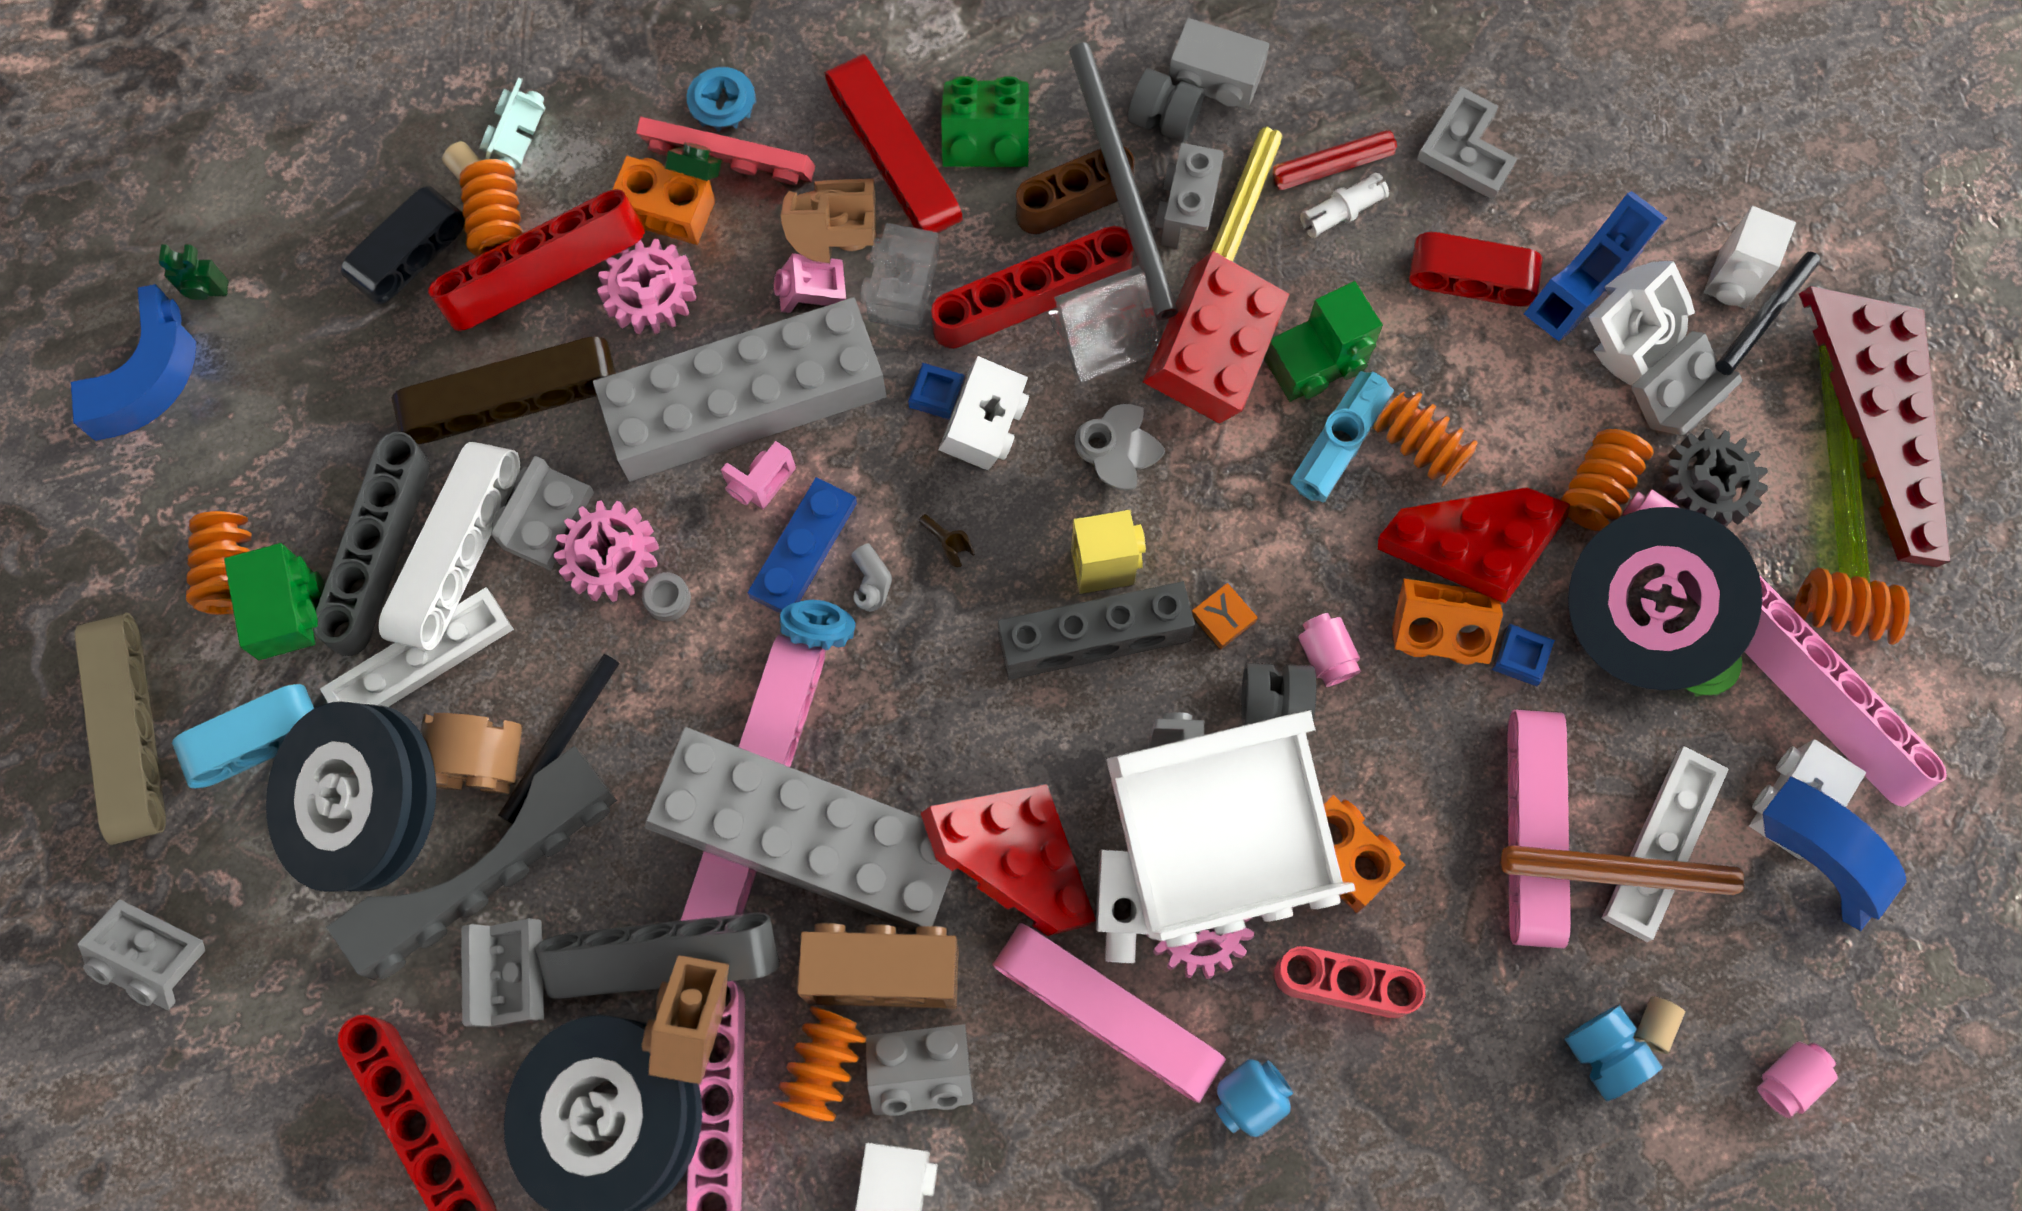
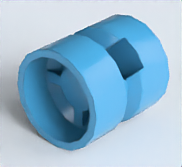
M1620 1004L1595 1016L1564 1038L1578 1061L1592 1066L1589 1077L1605 1101L1613 1100L1629 1092L1662 1069V1065L1647 1043L1636 1042L1633 1038L1636 1027Z

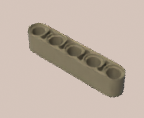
M122 613L79 624L75 629V643L97 818L102 836L108 844L116 845L163 833L166 827V814L142 639L138 625L129 613Z

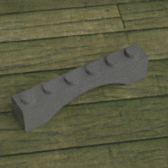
M573 746L534 775L527 799L514 824L496 847L473 867L445 883L420 892L397 896H368L326 928L358 975L372 980H376L378 977L379 979L388 978L398 972L406 964L404 958L420 946L421 948H427L440 941L448 932L446 927L461 916L464 918L470 917L483 909L489 902L487 897L501 886L510 887L521 881L530 871L528 866L543 855L550 857L564 849L570 842L569 836L584 825L591 827L602 821L610 813L609 807L617 799L586 757Z

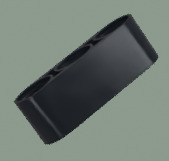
M425 186L420 188L350 252L342 264V276L374 303L383 304L388 302L458 237L465 224L463 212L433 187Z

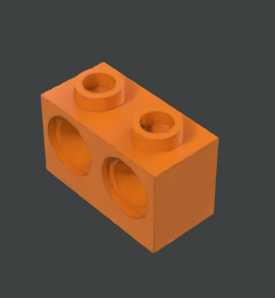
M626 156L612 190H622L626 194L646 231L695 245L699 243L715 204V197L709 180L705 181L665 169L662 163L652 158H643L641 160ZM642 189H650L645 193L636 194L638 191ZM692 200L686 205H677L681 201Z
M1403 578L1392 625L1394 648L1413 657L1433 655L1450 658L1456 663L1465 665L1474 664L1475 662L1490 664L1503 617L1501 603L1469 588ZM1418 618L1431 619V621L1425 625L1412 624V622ZM1467 625L1479 626L1473 632L1465 633L1459 631Z
M1332 795L1323 805L1328 823L1337 826L1342 834V842L1333 844L1342 881L1354 883L1355 891L1339 894V897L1358 913L1394 878L1405 864L1398 858L1401 853L1390 839L1382 834L1376 836L1363 824L1365 818L1355 805L1345 799L1341 802L1335 795ZM1365 857L1373 861L1378 871L1377 878L1368 880L1361 877L1355 868L1356 858Z

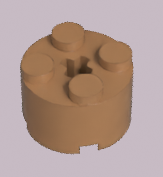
M434 713V716L423 714L421 734L432 756L436 775V788L462 790L463 782H466L465 786L479 788L481 792L509 794L510 785L515 784L523 726L504 720L503 727H494L493 722L489 721V717Z

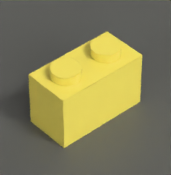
M1125 510L1073 519L1071 554L1079 594L1134 585L1137 569L1143 568L1142 553L1146 552V545L1141 524L1133 525L1131 511Z

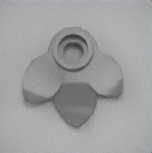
M1120 404L1113 406L1102 419H1093L1083 423L1075 435L1074 443L1078 455L1085 461L1094 464L1096 473L1101 481L1119 490H1135L1137 486L1136 470L1152 466L1165 454V448L1155 437L1139 429L1144 417V408L1138 405ZM1093 438H1100L1105 442V446L1099 449L1090 446L1089 441Z

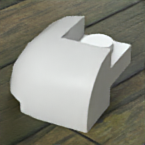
M1674 261L1650 262L1619 275L1605 286L1609 297L1588 316L1601 341L1593 350L1594 353L1614 376L1631 386L1685 338L1688 330V316L1695 313L1690 294Z

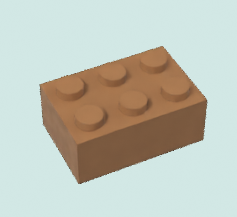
M832 923L815 924L814 932H801L798 995L808 1005L957 1009L959 948L956 936H948L947 928L937 926L916 927V935L898 934L896 933V927L890 925H867L865 933L845 932V925Z

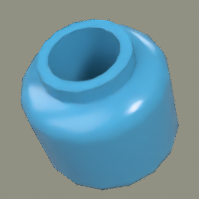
M1249 1059L1220 1080L1217 1085V1094L1221 1104L1215 1110L1232 1133L1237 1132L1241 1128L1247 1135L1259 1137L1290 1113L1289 1097L1293 1095V1091L1283 1075L1270 1061L1267 1060L1262 1064L1257 1060Z

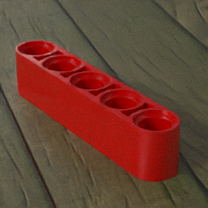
M863 53L826 71L825 79L831 94L922 240H926L963 221L962 212L954 194L868 57Z
M619 189L609 190L442 274L431 283L428 288V294L454 330H467L628 249L643 238L645 227L626 194Z
M1120 226L1105 227L942 294L936 298L931 308L934 338L940 345L946 348H959L1123 280L1131 272L1134 252L1128 230ZM1116 251L1121 253L1122 256L1114 258L1107 256L1105 253ZM1075 267L1082 270V272L1078 274H1069L1064 270L1067 268ZM1028 284H1038L1043 288L1030 291L1024 287ZM990 300L1002 303V305L995 308H990L983 304ZM948 317H958L962 320L954 325L942 322Z
M357 1015L348 1019L338 1033L337 1043L340 1052L428 1210L458 1211L460 1206L469 1200L475 1205L476 1211H497L493 1198L397 1029L390 1022L369 1015ZM374 1027L377 1033V1042L370 1051L364 1053L360 1045L361 1038L364 1032ZM397 1069L402 1078L401 1086L394 1095L388 1096L384 1088L387 1075ZM421 1112L426 1120V1129L420 1138L413 1140L408 1131L409 1122L413 1116ZM446 1156L451 1164V1174L440 1185L434 1180L433 1167L440 1157Z

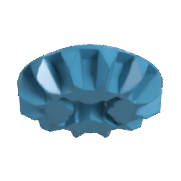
M716 67L702 72L692 81L687 91V105L691 116H694L702 127L707 125L713 126L718 132H720L722 127L730 125L737 129L739 121L744 118H750L751 109L756 104L755 91L750 79L742 72L729 67ZM725 88L729 101L725 102L722 110H718L715 101L719 99L722 89Z
M804 600L786 606L780 614V633L789 636L794 644H807L809 649L814 646L821 647L824 650H829L831 646L844 647L847 640L854 637L855 621L853 617L839 606L830 602Z

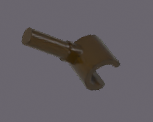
M927 514L920 517L919 523L938 538L949 563L953 567L962 566L957 553L968 551L971 555H975V551L965 531L955 530L949 532Z

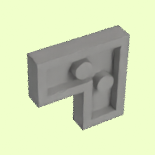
M1460 87L1420 150L1417 160L1494 200L1518 158L1481 140L1499 106Z

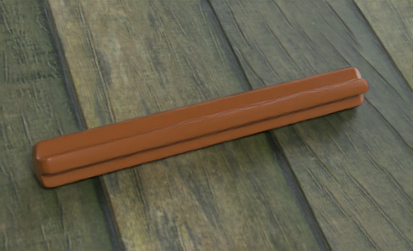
M1514 845L1504 848L1501 853V869L1504 873L1512 875L1723 895L1741 893L1745 886L1743 871L1739 867Z

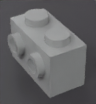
M1187 18L1171 58L1169 76L1172 79V84L1175 86L1184 81L1204 89L1205 96L1216 99L1226 106H1238L1249 110L1265 68L1270 43Z

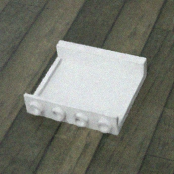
M1311 710L1106 759L1149 938L1159 941L1166 940L1167 947L1181 946L1197 941L1196 932L1214 928L1217 935L1235 932L1245 928L1244 919L1262 915L1263 922L1284 919L1293 916L1292 907L1309 903L1311 909L1330 907L1341 903L1339 894L1355 891L1354 883L1342 881L1308 745L1306 732L1315 730Z

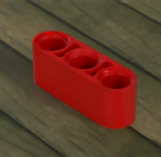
M1426 232L1415 238L1409 282L1413 286L1427 291L1509 306H1529L1538 296L1543 257L1539 252L1528 248L1440 232Z

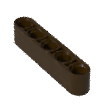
M587 337L404 387L393 393L391 399L399 432L410 435L417 445L595 397L597 393L593 381L616 374L608 341L601 337Z

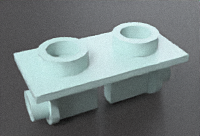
M520 78L517 79L512 92L506 89L503 90L495 110L496 114L502 116L498 127L488 126L479 148L487 152L485 159L505 161L513 166L514 170L521 167L522 160L531 141L530 138L517 133V128L533 135L539 119L545 110L542 95L534 91H528L527 94L519 91L522 82Z

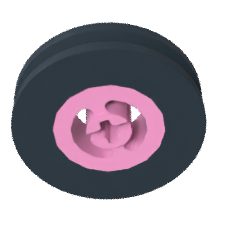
M1654 507L1638 510L1616 519L1605 526L1589 541L1581 552L1571 575L1568 605L1571 622L1579 642L1587 654L1602 669L1612 676L1637 687L1654 690H1678L1697 686L1712 680L1730 668L1742 656L1753 639L1759 624L1762 611V586L1751 554L1741 540L1726 526L1709 516L1689 509ZM1661 566L1665 569L1663 576L1648 582L1644 589L1654 593H1661L1664 586L1671 587V594L1676 599L1687 601L1685 589L1678 582L1681 574L1688 573L1698 582L1702 593L1701 609L1695 620L1683 630L1670 634L1664 631L1665 623L1682 615L1684 612L1683 608L1667 606L1665 613L1658 612L1656 602L1642 597L1641 603L1643 609L1650 616V622L1646 626H1640L1632 618L1628 606L1629 590L1635 579L1647 569Z

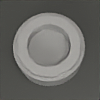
M664 572L654 575L645 583L642 590V602L653 618L667 622L676 620L686 613L690 606L691 594L681 577L673 573Z

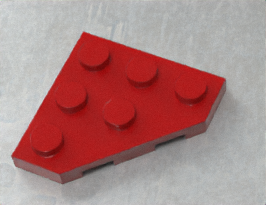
M1526 487L1402 508L1378 537L1377 550L1506 604L1568 518L1570 504Z
M1047 784L934 805L920 813L938 862L951 871L957 868L978 882L976 888L1005 908L1010 909L1014 906L1034 920L1032 926L1046 936L1086 927L1096 921Z

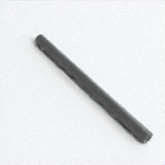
M1084 42L1078 43L1071 47L1069 54L1155 316L1158 320H1166L1175 316L1178 313V309L1090 45Z

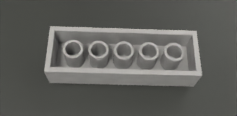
M855 297L593 381L617 460L629 482L887 398L883 373Z
M685 727L644 827L650 831L916 931V927L933 926L952 873L950 869L936 860L922 818L688 727Z

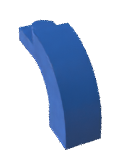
M1630 191L1627 193L1583 250L1565 269L1548 281L1524 312V315L1558 342L1561 341L1608 294L1605 286L1619 275L1627 272L1641 255L1643 248L1667 220V217L1634 192Z
M156 284L138 287L141 335L139 344L130 359L120 368L106 375L71 382L73 423L95 441L130 433L158 418L175 402L191 375L195 362L196 340L181 325V313L176 301L169 299Z
M1790 776L1762 813L1765 837L1795 852L1822 871L1835 885L1841 896L1843 922L1862 931L1871 917L1876 920L1881 918L1907 882L1905 871L1895 853L1868 824L1833 798Z

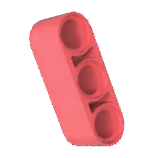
M1298 946L1290 949L1276 963L1274 969V980L1277 987L1284 994L1387 1018H1400L1416 1011L1423 1004L1425 998V985L1421 977L1410 969L1311 947ZM1301 960L1309 966L1311 979L1308 984L1300 985L1290 979L1287 973L1289 961ZM1348 970L1358 977L1360 989L1357 995H1348L1340 990L1337 984L1339 971ZM1390 981L1401 982L1407 988L1409 1000L1406 1006H1398L1389 999L1387 986Z

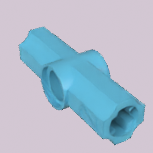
M1373 371L1370 373L1359 372L1336 410L1327 418L1322 432L1291 478L1290 483L1298 490L1299 494L1311 501L1316 500L1323 503L1326 501L1350 461L1357 455L1363 440L1394 392V389L1390 387L1385 378ZM1332 432H1346L1352 441H1340Z

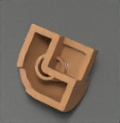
M874 179L814 182L815 190L799 195L796 192L788 191L784 197L781 223L786 239L797 253L806 258L830 264L832 247H840L846 251H857L869 245H876L877 227Z

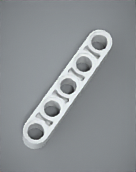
M468 442L463 447L382 609L378 626L379 633L384 640L425 650H432L438 645L491 536L494 516L502 506H505L514 487L515 480L520 471V458L515 450L477 442Z

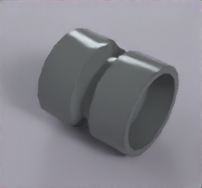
M1147 68L1133 95L1128 112V122L1150 131L1158 126L1163 136L1185 143L1199 116L1205 90L1184 81L1175 86L1172 84L1170 76Z
M1245 663L1241 692L1243 724L1248 725L1310 710L1314 721L1316 672L1313 665L1286 664L1282 671H1277L1273 664Z

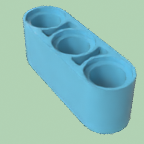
M301 684L284 686L177 735L173 739L172 745L189 788L196 789L212 786L274 758L291 728L305 714L314 709L306 687Z

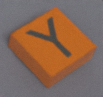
M1228 583L1192 610L1194 620L1220 650L1255 624L1258 619L1256 614Z

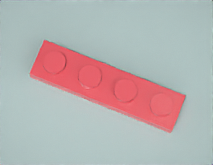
M640 117L636 134L649 144L648 149L652 152L667 156L669 150L683 147L686 142L709 148V156L720 158L722 162L731 163L730 168L734 171L747 175H756L757 170L773 173L772 178L774 180L790 185H797L798 179L812 182L816 166L808 155L645 117Z

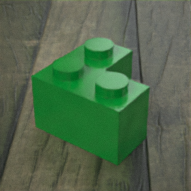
M1353 281L1315 299L1309 320L1273 337L1264 356V361L1289 402L1302 396L1310 399L1322 393L1329 386L1330 382L1341 377L1345 380L1352 379L1360 371H1364L1368 367V361L1376 347L1383 324L1356 281Z
M282 543L224 558L240 648L260 661L315 645L312 628L318 626L316 609L325 587L318 571L313 572L301 556L293 554Z

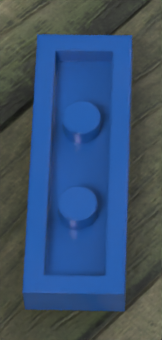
M815 477L748 590L749 598L780 614L786 606L800 602L857 505L856 496Z

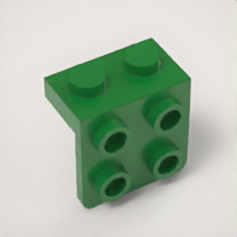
M961 76L954 78L952 81L945 82L941 115L942 167H1029V83L1011 76L1000 77L995 81H977L973 77Z

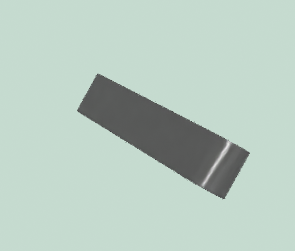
M404 432L386 434L375 447L316 609L318 626L313 628L314 634L335 653L342 656H353L360 653L370 641L429 474L430 463L428 457L412 437ZM410 454L408 460L403 464L395 465L402 455ZM395 495L392 503L388 506L380 507L386 497ZM380 537V541L374 548L365 550L367 543L372 538ZM365 579V583L360 590L350 593V589L356 581ZM349 622L347 631L342 636L334 637L337 627L342 623Z
M749 913L565 933L549 937L537 944L535 948L546 993L551 998H569L658 989L662 982H669L678 955L729 964L727 981L760 978L776 971L780 966L770 916L765 913Z

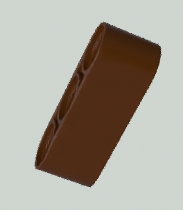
M1124 147L1133 174L1135 159L1132 152ZM1101 148L1031 177L1019 185L1016 192V220L1023 231L1029 234L1045 233L1118 201L1110 175L1106 173L1108 169ZM1071 187H1078L1082 189V191L1071 192L1067 189ZM1035 203L1041 204L1044 207L1032 209L1028 205Z

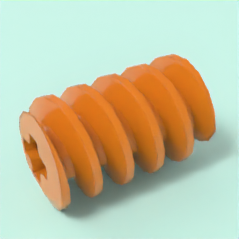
M485 159L474 162L465 167L459 177V184L462 188L461 200L464 204L462 212L465 218L464 230L467 234L466 246L469 252L476 257L523 234L522 228L518 225L521 215L516 210L519 206V199L515 195L517 184L513 179L516 172L513 166L498 159Z
M1404 391L1385 408L1372 428L1376 432H1381L1390 427L1386 440L1390 444H1394L1404 439L1400 448L1401 454L1408 456L1418 451L1413 464L1417 468H1421L1432 463L1427 476L1431 480H1435L1446 475L1441 486L1442 488L1470 460L1478 442L1473 440L1461 446L1459 442L1464 433L1462 428L1450 434L1446 433L1450 418L1445 416L1434 422L1431 419L1437 406L1431 404L1420 410L1418 405L1423 394L1417 392L1406 398Z
M1605 429L1598 432L1593 439V446L1585 454V461H1582L1577 469V475L1570 481L1569 490L1561 498V501L1570 504L1568 517L1580 526L1594 531H1601L1610 524L1608 519H1618L1622 513L1619 505L1626 504L1630 498L1627 490H1633L1638 483L1635 475H1641L1646 469L1644 461L1649 460L1654 454L1652 446L1640 436L1628 431Z
M210 511L197 514L189 520V530L193 534L188 538V548L192 552L188 555V566L191 570L187 573V583L191 587L186 591V601L195 610L213 615L234 614L224 558L251 551L248 548L237 546V544L251 541L252 533L238 528V526L245 525L248 522V517L231 512Z
M1817 567L1809 573L1800 587L1794 610L1804 621L1808 613H1812V625L1816 628H1821L1827 617H1831V630L1838 633L1843 630L1846 622L1850 621V635L1856 637L1862 634L1867 625L1869 639L1873 641H1878L1884 631L1887 630L1888 643L1895 645L1905 634L1910 614V600L1908 592L1903 586L1893 584L1888 587L1885 582L1877 580L1869 583L1863 577L1854 576L1849 578L1847 574L1841 572L1830 574L1827 569Z
M811 1006L810 1012L820 1020V1023H805L802 1030L812 1039V1043L795 1044V1051L805 1060L804 1062H789L786 1066L787 1070L797 1078L796 1082H780L778 1086L789 1098L788 1102L772 1103L816 1121H834L836 1115L825 1106L826 1101L841 1102L844 1096L833 1086V1083L850 1082L851 1076L841 1067V1063L858 1062L859 1059L848 1045L849 1043H865L867 1038L856 1028L857 1024L830 1011Z

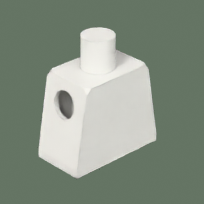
M1099 851L1096 930L1107 932L1106 962L1135 963L1136 934H1148L1128 851ZM1120 898H1127L1131 901L1130 917L1125 920H1118L1114 917L1115 901Z

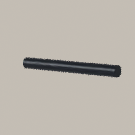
M1810 251L1806 252L1718 360L1716 368L1721 374L1731 375L1820 264L1821 259L1818 254Z
M606 654L602 655L499 812V817L514 824L527 799L534 775L561 755L620 663Z

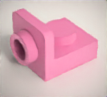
M792 253L783 268L777 270L774 279V293L776 296H780L781 312L791 313L798 302L828 306L846 300L843 260L831 258L829 264L812 261L801 254Z
M775 441L767 452L762 451L755 457L750 466L748 476L729 463L722 467L721 472L727 483L725 489L734 499L744 505H748L751 501L764 510L795 471L796 466L791 451Z

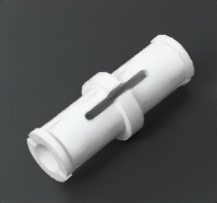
M1373 173L1365 180L1348 189L1339 188L1332 192L1333 194L1330 199L1308 211L1302 212L1300 219L1303 228L1306 229L1311 225L1313 227L1307 231V234L1315 238L1320 233L1342 221L1349 223L1357 218L1360 211L1388 198L1389 189L1387 183L1384 181L1380 185H1376L1383 177L1378 173Z

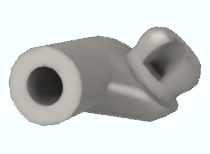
M867 543L857 548L851 555L864 575L859 591H854L853 598L859 608L871 612L879 609L886 602L892 583V575L871 544Z

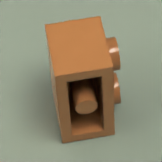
M678 955L669 982H662L656 1002V1013H658L656 1019L648 1020L643 1037L642 1051L650 1052L649 1075L696 1084L702 1083L725 1009L729 964Z

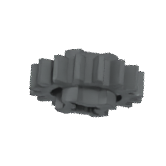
M1705 429L1698 438L1692 433L1689 434L1681 445L1677 444L1669 453L1668 457L1671 460L1663 466L1661 472L1670 477L1662 485V490L1674 491L1675 496L1671 502L1677 506L1682 504L1686 509L1709 516L1724 526H1728L1732 521L1738 525L1749 516V513L1752 514L1762 504L1759 498L1768 491V486L1759 482V480L1768 473V470L1765 467H1756L1754 464L1761 455L1759 451L1748 454L1743 450L1747 443L1745 438L1740 439L1734 444L1730 442L1729 431L1724 430L1717 439H1714L1712 431ZM1696 456L1697 461L1693 464L1694 467L1691 470H1687L1689 460ZM1742 488L1740 498L1733 502L1732 498L1736 495V489Z

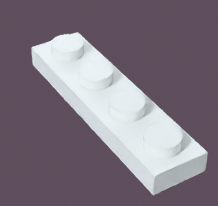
M485 587L457 605L442 639L434 649L425 650L394 643L321 687L320 690L328 703L343 701L389 707L514 629L492 593Z
M1685 746L1679 749L1630 857L1688 862L1729 769ZM1617 884L1601 919L1645 942H1649L1654 939L1675 890Z

